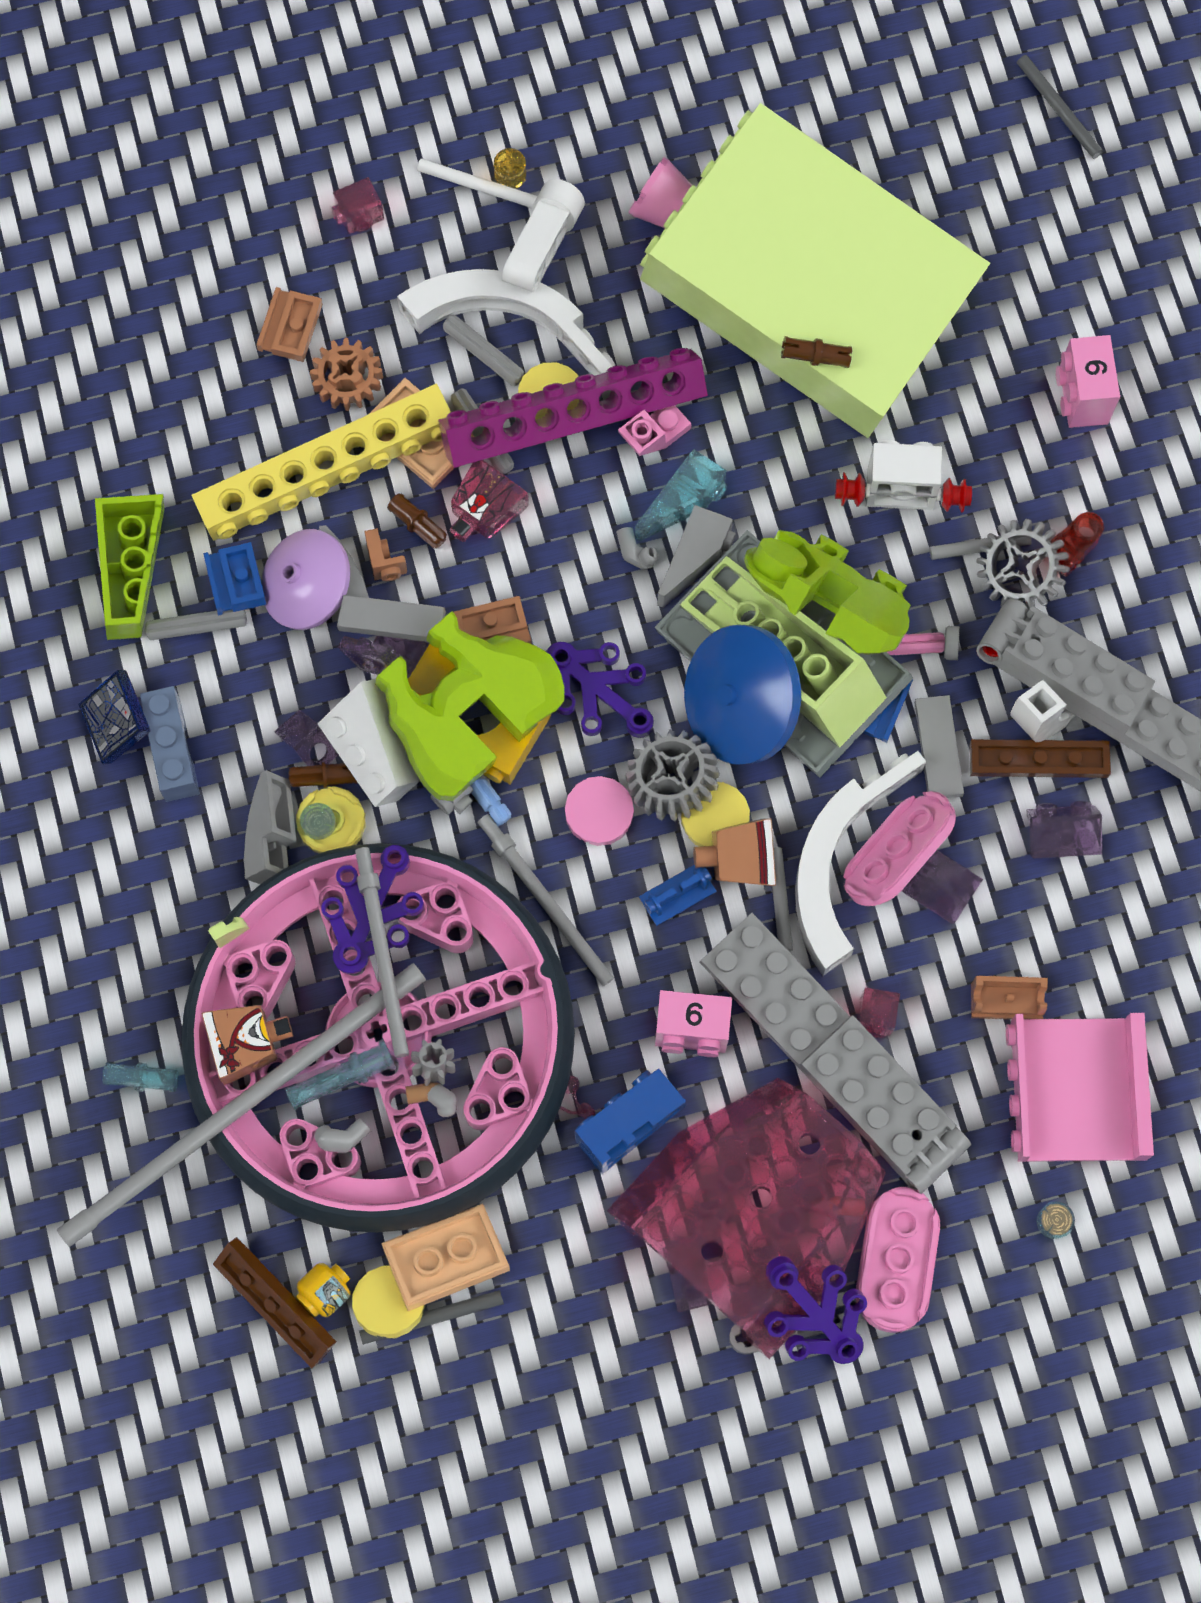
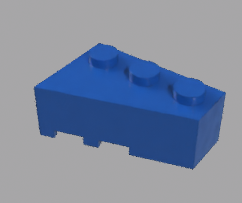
M659 1068L653 1073H650L649 1070L642 1073L632 1082L633 1088L623 1095L621 1092L615 1095L604 1105L605 1108L595 1116L591 1115L576 1128L575 1142L602 1175L685 1108L686 1100Z

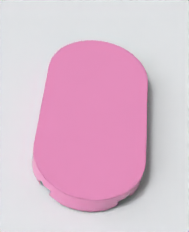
M929 791L923 792L924 796L915 798L913 795L902 801L850 860L843 876L846 880L844 888L854 902L863 906H876L897 896L946 840L954 828L956 813L944 795Z
M897 1187L883 1193L873 1202L867 1215L856 1289H859L867 1299V1307L861 1313L870 1325L884 1332L897 1333L913 1327L926 1314L930 1302L940 1233V1218L936 1208H933L929 1199L923 1193L920 1194L918 1190L913 1188Z

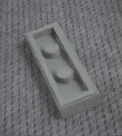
M343 595L337 627L339 631L428 642L426 638L429 630L445 617L446 611L445 607Z
M950 695L917 698L914 704L921 753L926 760L924 773L927 792H938L946 798L963 797L964 789Z

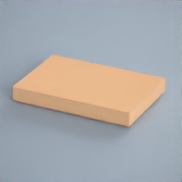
M404 378L370 413L420 390ZM417 419L410 426L415 428L421 427L426 421ZM386 433L381 436L380 440L390 441L394 438L395 434ZM443 440L439 442L431 441L421 446L420 450L414 454L407 456L401 454L396 457L432 489L454 469L446 457Z
M483 1203L452 1217L381 1243L407 1311L510 1271L509 1264Z

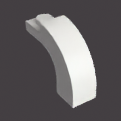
M1044 680L1018 697L1010 714L1035 742L1044 741L1065 728L1069 721L1076 716L1065 709L1067 704Z

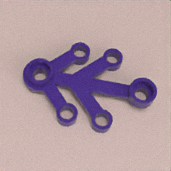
M557 642L546 650L552 656L561 672L564 684V699L572 702L569 708H562L560 706L557 710L558 713L569 715L576 707L575 697L570 693V675L581 683L584 712L581 728L584 734L596 736L602 729V720L597 715L596 696L627 720V731L633 737L644 738L652 732L654 726L652 714L644 708L635 709L606 686L618 684L642 685L646 679V670L643 665L633 663L624 670L589 672L580 665L602 662L605 665L616 664L620 658V650L615 643H604L599 649L576 650L569 643ZM610 649L616 655L613 658H606L603 655L604 651ZM564 653L568 659L565 662H558L555 659L556 655ZM634 670H638L642 673V676L639 679H632L629 674ZM637 716H643L646 719V723L644 725H637L633 720ZM589 720H594L598 723V726L595 729H588L585 724Z
M399 845L388 846L381 854L380 860L383 869L379 875L381 889L378 890L381 907L395 876L404 874L410 866L408 852ZM393 853L401 856V860L396 864L388 861L389 856ZM350 865L340 867L336 873V879L338 884L345 889L358 922L352 937L342 918L344 907L339 899L335 897L327 898L322 903L321 910L324 917L330 921L338 941L333 951V961L336 967L343 973L356 974L366 967L369 957L375 955L373 941L366 942L370 933L366 905L362 893L359 892L358 873ZM351 872L354 874V878L350 882H343L341 880L342 874ZM416 892L407 893L401 902L381 909L384 924L407 915H419L424 909L421 895ZM417 899L420 904L416 909L411 910L406 907L408 900ZM330 904H337L339 906V911L334 915L326 912ZM400 924L391 926L386 935L389 949L393 947L403 948L408 944L410 938L407 928ZM396 931H402L405 934L404 939L400 942L392 940V935ZM355 950L357 957L354 960L348 961L344 958L346 951Z
M778 1256L772 1259L766 1267V1275L772 1286L779 1290H787L808 1315H785L779 1311L770 1312L764 1319V1325L769 1334L773 1337H781L788 1330L822 1331L828 1338L805 1339L801 1335L789 1337L785 1343V1349L790 1358L800 1361L805 1359L808 1354H829L832 1360L839 1364H848L855 1361L861 1355L864 1348L863 1339L856 1332L859 1314L867 1307V1299L859 1289H850L845 1292L842 1298L845 1312L841 1328H839L833 1320L838 1291L847 1282V1276L842 1268L838 1265H829L823 1270L822 1280L824 1281L819 1305L797 1280L799 1273L790 1258ZM789 1273L788 1276H786L783 1279H780V1277L783 1274ZM839 1274L835 1281H829L833 1275ZM860 1298L857 1304L850 1305L853 1299ZM782 1321L779 1326L771 1327L774 1322ZM802 1344L799 1350L792 1351L796 1345ZM846 1345H850L848 1348L842 1350Z

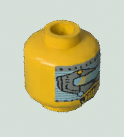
M318 1263L298 1281L296 1287L299 1294L296 1296V1299L314 1318L318 1315L329 1317L350 1297V1290L346 1285L350 1278L336 1263L331 1268L325 1263Z

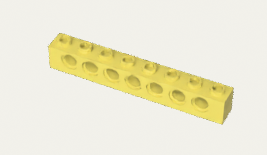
M436 383L191 496L213 541L227 539L235 535L239 529L249 524L258 525L267 520L271 514L280 510L288 511L295 508L300 501L306 498L322 496L331 487L339 483H350L356 480L363 472L372 468L381 469L401 454L405 456L411 455L419 451L421 446L431 441H442L438 420L446 418L451 411ZM417 419L426 421L421 427L415 428L410 426ZM386 433L395 434L394 438L390 441L380 440L381 436ZM355 447L365 448L359 455L349 454ZM324 461L334 462L328 469H319L320 464ZM294 475H303L302 480L298 483L292 484L288 482ZM266 488L273 489L269 496L264 498L258 497L261 490ZM232 503H242L238 510L233 512L227 511Z

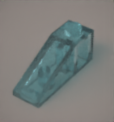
M693 449L635 525V538L639 541L645 540L689 518L695 505L706 509L712 500L719 501L728 486L725 484L727 470Z

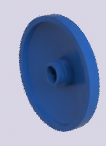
M753 625L727 626L709 635L694 653L686 674L684 701L690 727L694 735L700 737L701 744L707 743L710 746V754L713 753L717 759L726 763H759L779 752L795 729L801 707V683L798 669L784 643L768 630Z

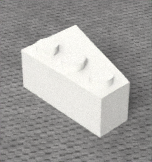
M376 679L360 682L318 723V726L374 807L399 801L420 780L409 762L404 745L390 727L386 695L375 685Z

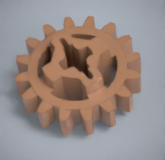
M344 338L343 345L338 346L334 340L331 341L332 349L329 351L321 347L320 354L322 359L313 358L312 362L315 369L310 370L311 380H314L312 383L315 392H320L321 401L325 402L331 399V405L334 409L337 408L339 403H344L346 411H349L351 403H356L359 408H362V399L364 398L372 402L374 400L372 390L380 391L381 385L379 380L383 379L382 369L379 368L381 366L379 356L373 357V348L369 346L362 350L363 347L360 340H357L354 346L349 344L348 338ZM367 367L369 372L368 377L365 381L363 379V374L365 373V368ZM327 368H329L331 373L328 375V381L326 382L325 373Z

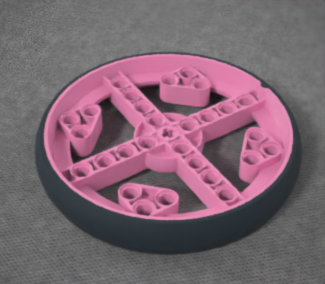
M383 843L353 845L305 858L281 870L243 898L223 920L225 925H228L233 921L234 917H241L250 929L221 948L218 947L211 937L197 964L189 986L182 1025V1061L187 1090L194 1112L201 1124L266 1076L271 1064L275 1062L283 1063L319 1036L316 1035L275 1049L277 1060L248 1074L251 1078L250 1084L243 1090H237L233 1088V1082L224 1085L219 1079L202 1013L246 1007V1003L251 997L260 996L263 998L261 1007L267 1019L272 1013L296 964L295 957L288 944L275 939L292 924L319 909L333 951L338 944L331 923L324 917L321 910L322 903L327 898L340 897L344 900V914L342 918L347 929L354 932L358 922L345 889L338 884L336 873L340 867L350 865L356 869L358 876H360L355 853L356 849L362 847L369 848L374 873L378 874V877L383 869L380 858L385 848L391 845H399L408 852L410 866L404 874L395 876L387 895L404 897L410 892H416L421 895L424 909L419 918L415 920H408L404 917L398 919L399 924L405 926L409 933L458 954L469 950L474 940L473 927L490 943L504 962L507 970L421 1000H418L412 993H408L402 999H399L403 1022L407 1017L413 1015L422 1019L418 1029L413 1031L405 1029L409 1050L408 1056L396 1058L394 1055L385 1008L345 1038L352 1040L354 1043L353 1049L349 1053L338 1054L335 1052V1047H333L321 1056L316 1064L308 1066L279 1088L282 1089L334 1070H338L343 1076L354 1083L366 1087L379 1088L408 1176L377 1180L352 1178L351 1176L357 1173L361 1165V1158L355 1147L349 1151L353 1156L351 1164L346 1168H338L334 1165V1158L338 1152H328L321 1149L314 1138V1134L319 1127L301 1119H291L281 1127L280 1144L261 1125L252 1109L209 1140L219 1157L232 1172L255 1193L276 1207L298 1218L322 1226L358 1232L401 1231L444 1220L478 1204L511 1179L535 1153L555 1120L569 1083L575 1038L573 1005L562 965L548 936L525 906L495 879L455 857L426 848ZM397 853L391 854L388 858V861L392 864H396L401 860V856ZM345 872L341 876L343 882H350L354 878V874L351 872ZM443 895H450L455 898V903L450 908H440L436 903ZM401 897L397 903L401 902L403 897ZM410 899L406 903V907H418L420 902L417 899ZM326 909V912L330 915H334L339 911V909L333 911ZM460 927L466 930L467 934L460 941H452L447 937L451 929ZM352 949L344 954V958L348 961H352L357 957V952ZM283 952L287 954L286 961L282 965L271 966L269 964V959L274 953ZM370 957L364 972L358 976H351L340 971L347 993L333 1007L328 1017L325 1031L358 1007V1001L362 996L366 994L374 995L382 989L381 982L377 981ZM248 963L253 966L249 976L245 978L235 976L236 969L241 964ZM510 981H518L523 985V990L518 995L511 996L505 993L504 986ZM479 992L486 993L490 997L489 1002L483 1007L473 1006L470 1000L474 994ZM443 1004H451L456 1008L455 1014L449 1019H442L436 1015L437 1009ZM520 1006L523 1020V1046L520 1063L516 1054L509 1048L500 1047L490 1052L463 1107L465 1119L469 1126L476 1130L485 1131L466 1149L439 1164L419 1103L409 1104L403 1110L391 1107L394 1096L402 1093L406 1094L405 1086L412 1085L410 1076L413 1075L412 1067L417 1063L411 1061V1052H420L422 1040L431 1043L432 1036ZM376 1028H381L382 1032H385L382 1036L383 1040L380 1042H376L373 1037V1030ZM502 1058L510 1060L513 1064L510 1072L506 1074L496 1073L493 1070V1065L497 1060ZM388 1060L399 1063L398 1071L392 1076H384L380 1073L381 1065ZM520 1092L525 1098L523 1104L518 1108L508 1107L504 1100L509 1093ZM483 1103L489 1106L491 1110L487 1118L477 1120L470 1115L471 1109L476 1104ZM410 1127H416L422 1131L420 1140L414 1144H408L402 1140L404 1131ZM296 1129H303L307 1132L305 1142L299 1146L290 1145V1134ZM421 1161H428L433 1164V1171L426 1178H418L414 1175V1167ZM307 1163H314L318 1166L317 1175L311 1180L300 1178V1169Z

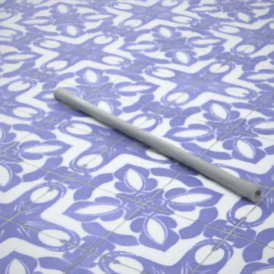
M414 963L394 977L398 999H402L426 981L424 975ZM382 989L88 1209L82 1210L59 1227L57 1232L68 1247L74 1245L94 1230L101 1221L383 1011L385 1003Z

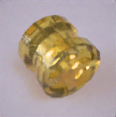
M507 148L496 154L494 158L496 183L514 189L524 184L527 174L526 160L519 150Z

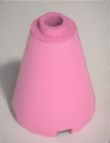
M663 157L642 188L638 200L634 201L628 213L636 218L664 228L663 226L674 210L678 212L683 205L682 200L692 184L670 160Z

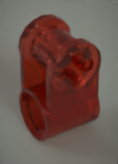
M1085 512L1078 515L1062 532L1058 533L1050 541L1053 543L1057 540H1063L1064 545L1056 550L1057 554L1062 552L1069 554L1068 559L1059 561V565L1069 567L1068 573L1061 572L1064 577L1072 573L1099 543L1104 530V523L1097 514ZM1079 528H1090L1094 532V536H1083L1079 532Z

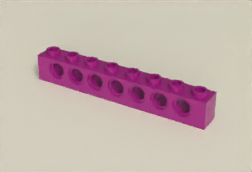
M677 348L672 350L670 355L663 357H645L640 359L638 364L631 366H613L607 369L606 373L599 375L585 374L578 376L574 382L563 385L560 383L549 384L542 391L535 393H517L510 400L503 402H485L478 409L471 411H453L446 418L439 419L438 422L446 457L452 466L456 468L635 417L643 410L649 413L708 396L702 359L692 349ZM673 372L672 378L668 382L662 383L664 376ZM642 381L641 387L637 391L631 392L632 386L636 382ZM610 390L608 398L599 401L600 395L604 391ZM579 399V403L574 409L567 410L571 401ZM547 408L545 416L535 419L539 410ZM516 417L512 426L503 428L507 419ZM484 426L483 432L480 435L471 437L472 431L475 428Z

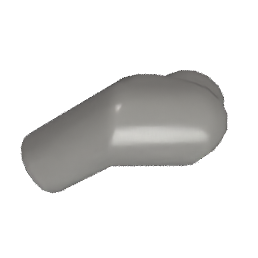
M625 527L619 529L617 537L623 559L640 569L652 568L658 559L657 551L652 547L648 549V547L642 548L638 546L633 528Z
M358 1118L346 1130L331 1129L328 1125L320 1126L316 1130L314 1138L318 1142V1146L325 1151L346 1153L371 1132V1129L361 1118Z

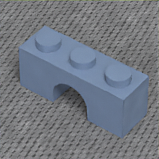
M174 686L140 693L159 790L166 802L199 795L194 763L191 759L185 736L186 725L181 701Z

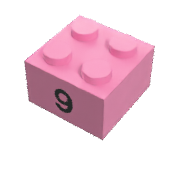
M1110 335L1072 338L1068 343L1066 351L1061 354V364L1056 367V382L1058 386L1063 388L1064 396L1060 400L1061 414L1063 417L1067 416L1069 428L1107 425L1120 399V391Z
M660 990L655 1046L662 1047L663 1052L681 1054L683 1049L697 1050V1055L704 1057H718L719 1052L725 1053L729 1040L732 997Z

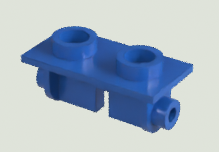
M695 865L640 895L639 898L655 925L658 926L717 891L710 881L712 878L705 867L695 868Z

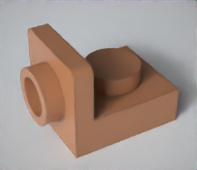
M378 528L364 531L374 580L393 581L400 578L402 574H406L405 556L390 557L387 539L380 540Z

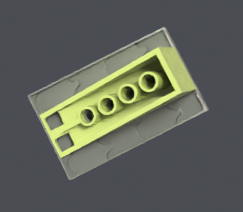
M747 530L654 628L690 662L700 644L709 635L723 627L753 625L766 629L778 637L791 653L797 666L801 683V707L798 721L784 747L820 778L830 768V765L835 763L851 746L854 740L899 695L900 691L913 680V677L909 671L887 652L869 655L859 654L843 640L826 635L825 633L836 614L817 602L811 600L801 611L794 615L790 613L787 605L763 592L745 565L744 556L747 549L758 547L760 543Z

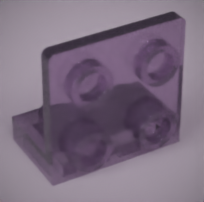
M344 636L337 647L360 670L376 675L380 674L399 656H402L406 661L408 678L430 643L376 636L374 641L371 642L364 637H360L358 640Z

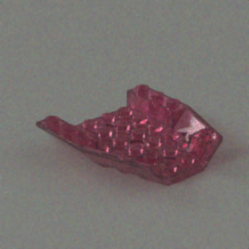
M777 1078L680 1131L612 1204L607 1212L633 1236L637 1234L739 1327L742 1330V1336L770 1360L795 1330H788L781 1337H773L764 1325L765 1317L773 1311H779L785 1315L808 1314L787 1290H779L772 1286L766 1275L768 1263L778 1256L790 1258L799 1273L797 1280L819 1304L824 1286V1281L822 1280L823 1270L829 1265H838L845 1271L886 1172L864 1144L813 1098L800 1089ZM804 1136L815 1137L820 1144L819 1150L814 1154L802 1152L799 1147L800 1139ZM757 1189L767 1190L772 1198L771 1203L764 1208L754 1206L750 1200L753 1191ZM707 1243L718 1244L723 1251L722 1257L716 1262L706 1261L701 1254L704 1245ZM789 1273L783 1274L780 1279L785 1278ZM839 1274L833 1275L829 1281H835ZM782 1321L774 1322L771 1327L779 1326Z

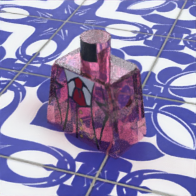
M484 460L473 462L452 497V512L458 517V520L449 530L462 542H465L475 530L485 538L490 539L529 506L528 492Z

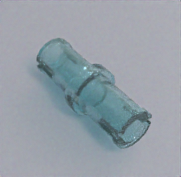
M106 1062L103 1070L104 1085L112 1084L134 1087L135 1091L141 1092L145 1088L175 1092L178 1086L179 1072L177 1069L148 1067L146 1063L140 1062L136 1066Z

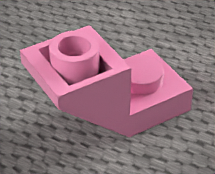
M674 405L656 410L651 415L643 410L619 428L618 432L639 456L666 449L691 429V422Z

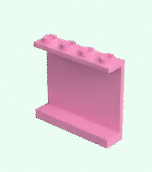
M1130 1013L1126 1018L1023 1019V1014H1016L1011 1020V1024L1006 1025L1007 1046H1012L1013 1059L1008 1060L1007 1074L1008 1080L1014 1081L1015 1095H1010L1009 1111L1010 1116H1016V1130L1011 1132L1012 1152H1018V1162L1147 1161L1154 1156L1145 1013Z

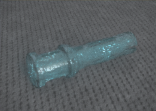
M384 1039L378 1041V1046L360 1054L353 1052L348 1057L347 1062L319 1073L290 1088L287 1087L285 1090L293 1109L296 1110L298 1107L353 1082L358 1081L359 1084H364L369 1081V1077L386 1069L393 1071L397 1068Z

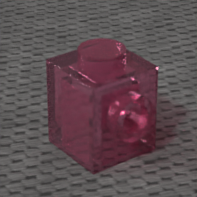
M369 177L333 192L335 205L331 206L332 213L338 225L344 223L348 234L368 230L373 224L384 220L382 203Z
M864 988L860 997L857 1020L874 1038H885V1036L892 1035L896 1026L900 993Z

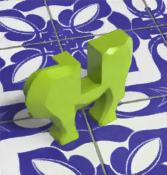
M779 530L774 538H763L758 547L747 549L744 556L745 565L763 592L787 605L790 613L794 615L801 611L811 600L832 611L836 615L825 634L843 640L856 653L869 655L893 651L899 646L906 635L910 622L908 611L911 605L904 599L902 593L907 585L880 569L872 580L866 579L851 566L843 562L849 550L832 539L821 534L816 544H809L798 534Z
M452 611L429 630L426 638L432 646L439 648L440 655L448 658L455 665V668L441 679L432 693L419 696L411 689L407 678L406 661L402 656H399L378 674L375 685L386 695L390 727L404 745L409 762L419 780L435 798L445 801H454L490 769L497 758L459 717L478 699L519 742L537 726L539 721L558 710L564 702L562 675L549 653L514 637L496 635L485 641L479 637L469 635L459 629L457 617Z

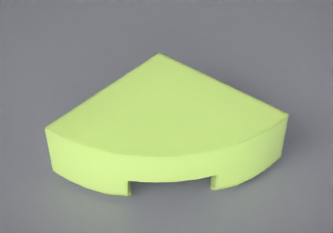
M234 917L233 921L228 925H225L224 922H219L209 928L208 932L218 947L221 948L250 928L243 918Z

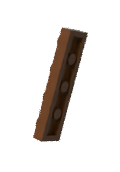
M971 739L969 743L970 776L1109 778L1111 775L1110 741L1044 740L1035 742L1034 740Z
M237 1237L225 1246L213 1265L313 1369L323 1360L337 1341Z

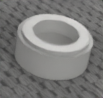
M947 626L945 628L944 658L946 660H958L959 626Z

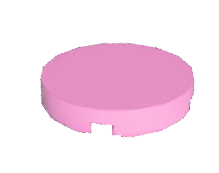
M603 776L587 778L576 784L568 794L565 805L567 825L574 836L589 842V844L596 846L612 844L621 839L631 826L634 816L632 797L627 789L615 779Z

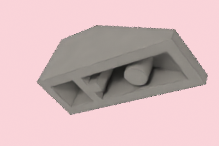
M694 506L658 592L657 606L664 608L708 571L721 558L723 550L728 551L736 535L735 532L731 531L733 519L702 507Z

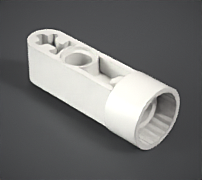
M559 179L549 180L543 185L532 206V214L506 261L502 273V281L535 292L566 232L574 227L584 208V197L574 185Z

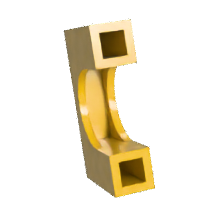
M429 644L408 678L409 685L419 696L432 693L441 679L453 670L455 665L448 658L440 655L439 648ZM551 714L539 721L537 726L520 742L501 722L491 731L477 735L497 757L494 765L483 775L496 783H501L503 780L511 785L550 719Z

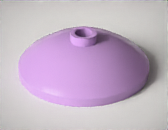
M305 529L287 536L270 554L262 574L261 583L267 604L265 607L268 613L281 625L295 630L312 629L323 624L335 614L342 604L343 595L347 594L350 582L349 559L342 544L335 537L321 530Z

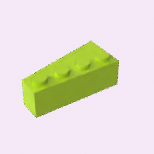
M163 494L95 498L107 640L141 638L164 515Z

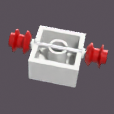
M885 440L873 444L867 468L866 487L865 479L861 473H858L855 480H851L843 472L842 479H836L835 499H841V506H844L846 500H854L856 507H859L864 501V497H866V507L933 510L935 502L941 500V505L946 512L949 511L952 505L959 506L961 513H963L965 506H971L972 486H966V479H963L960 485H953L951 479L948 478L943 483L942 489L940 488L942 446H933V444L928 442L906 445L899 444L893 440Z

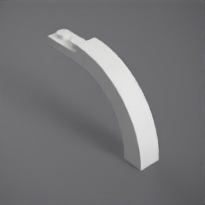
M484 269L463 270L427 279L397 296L399 311L419 334L432 325L448 318L450 315L482 310L502 311L523 316L545 327L594 376L606 373L607 369L615 366L614 361L606 352L601 353L594 346V339L583 328V313L559 292L541 282L535 292H531L502 281L503 271Z
M919 751L911 756L905 753L890 764L892 769L882 776L876 773L862 784L864 789L859 786L855 779L851 780L826 804L808 834L796 876V912L805 946L822 976L851 957L854 950L836 920L829 894V869L834 849L847 828L861 814L923 771L926 760Z

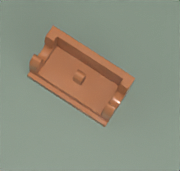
M976 976L971 983V1018L1013 1019L1016 1014H1023V1019H1043V1015L1047 1010V1003H1045L1044 997L1048 988V978Z

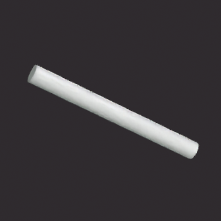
M422 158L417 166V171L530 208H532L537 198L536 195Z

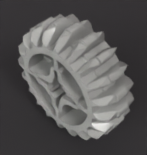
M1030 519L1024 520L1022 529H1020L1017 520H1011L1010 532H1008L1004 525H999L1000 538L992 533L987 535L988 540L994 543L992 547L980 546L981 551L988 553L987 559L980 557L976 560L977 564L986 565V570L978 571L977 577L989 578L988 581L981 585L982 589L989 590L993 587L995 588L989 597L992 601L999 599L1003 595L1001 607L1008 599L1025 601L1028 610L1031 606L1035 607L1034 599L1036 598L1042 606L1047 605L1048 601L1044 595L1046 592L1052 597L1058 596L1057 590L1052 585L1054 583L1061 586L1066 584L1064 579L1057 577L1058 572H1069V567L1059 565V561L1068 559L1069 554L1066 552L1057 554L1056 551L1063 547V540L1051 543L1050 541L1055 537L1056 532L1050 529L1042 535L1045 524L1038 522L1032 531ZM1021 537L1034 538L1044 547L1024 553L1014 539ZM1006 546L1009 562L997 574V559L1001 550ZM1018 556L1025 560L1028 558L1032 559L1026 565L1028 575L1020 570L1014 572L1015 568L1019 565ZM1046 557H1049V571L1045 580L1040 585L1036 569L1041 562L1045 561ZM1020 577L1029 586L1031 591L1021 594L1014 593L1008 590L1002 583Z
M669 729L667 737L664 738L656 732V741L651 743L649 740H643L644 750L634 748L633 754L635 759L628 760L627 766L630 771L625 775L626 781L629 783L627 789L630 796L634 797L636 806L639 808L643 807L648 816L656 812L657 818L662 821L668 813L671 820L676 822L678 813H683L689 819L691 816L690 809L695 808L697 811L702 812L703 806L701 801L711 802L712 795L710 791H716L718 788V783L715 779L719 778L720 772L718 767H716L718 763L716 756L713 753L710 754V746L707 743L701 744L700 737L697 735L689 739L688 733L685 730L678 737H675L674 731ZM656 764L658 769L651 776L652 780L646 784L648 773ZM699 767L698 776L689 787L687 781L694 774L693 770ZM666 770H667L670 774L675 773V776H674V777H670V775L667 776Z

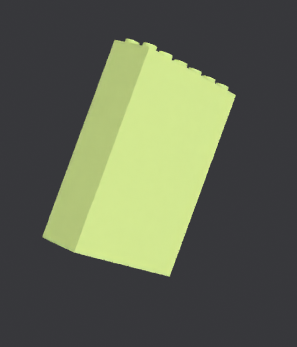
M760 103L753 113L748 110L737 125L739 129L735 135H729L719 150L720 155L716 161L711 160L700 176L702 179L697 187L695 185L690 187L682 200L683 205L679 211L674 210L663 226L665 229L660 237L655 235L645 250L647 254L640 263L644 267L640 280L859 433L869 438L986 271L990 262ZM784 336L814 341L815 338L822 339L823 343L847 347L852 346V354H849V356H852L849 368L822 363H819L818 366H812L809 361L781 358V351L784 350L782 348Z

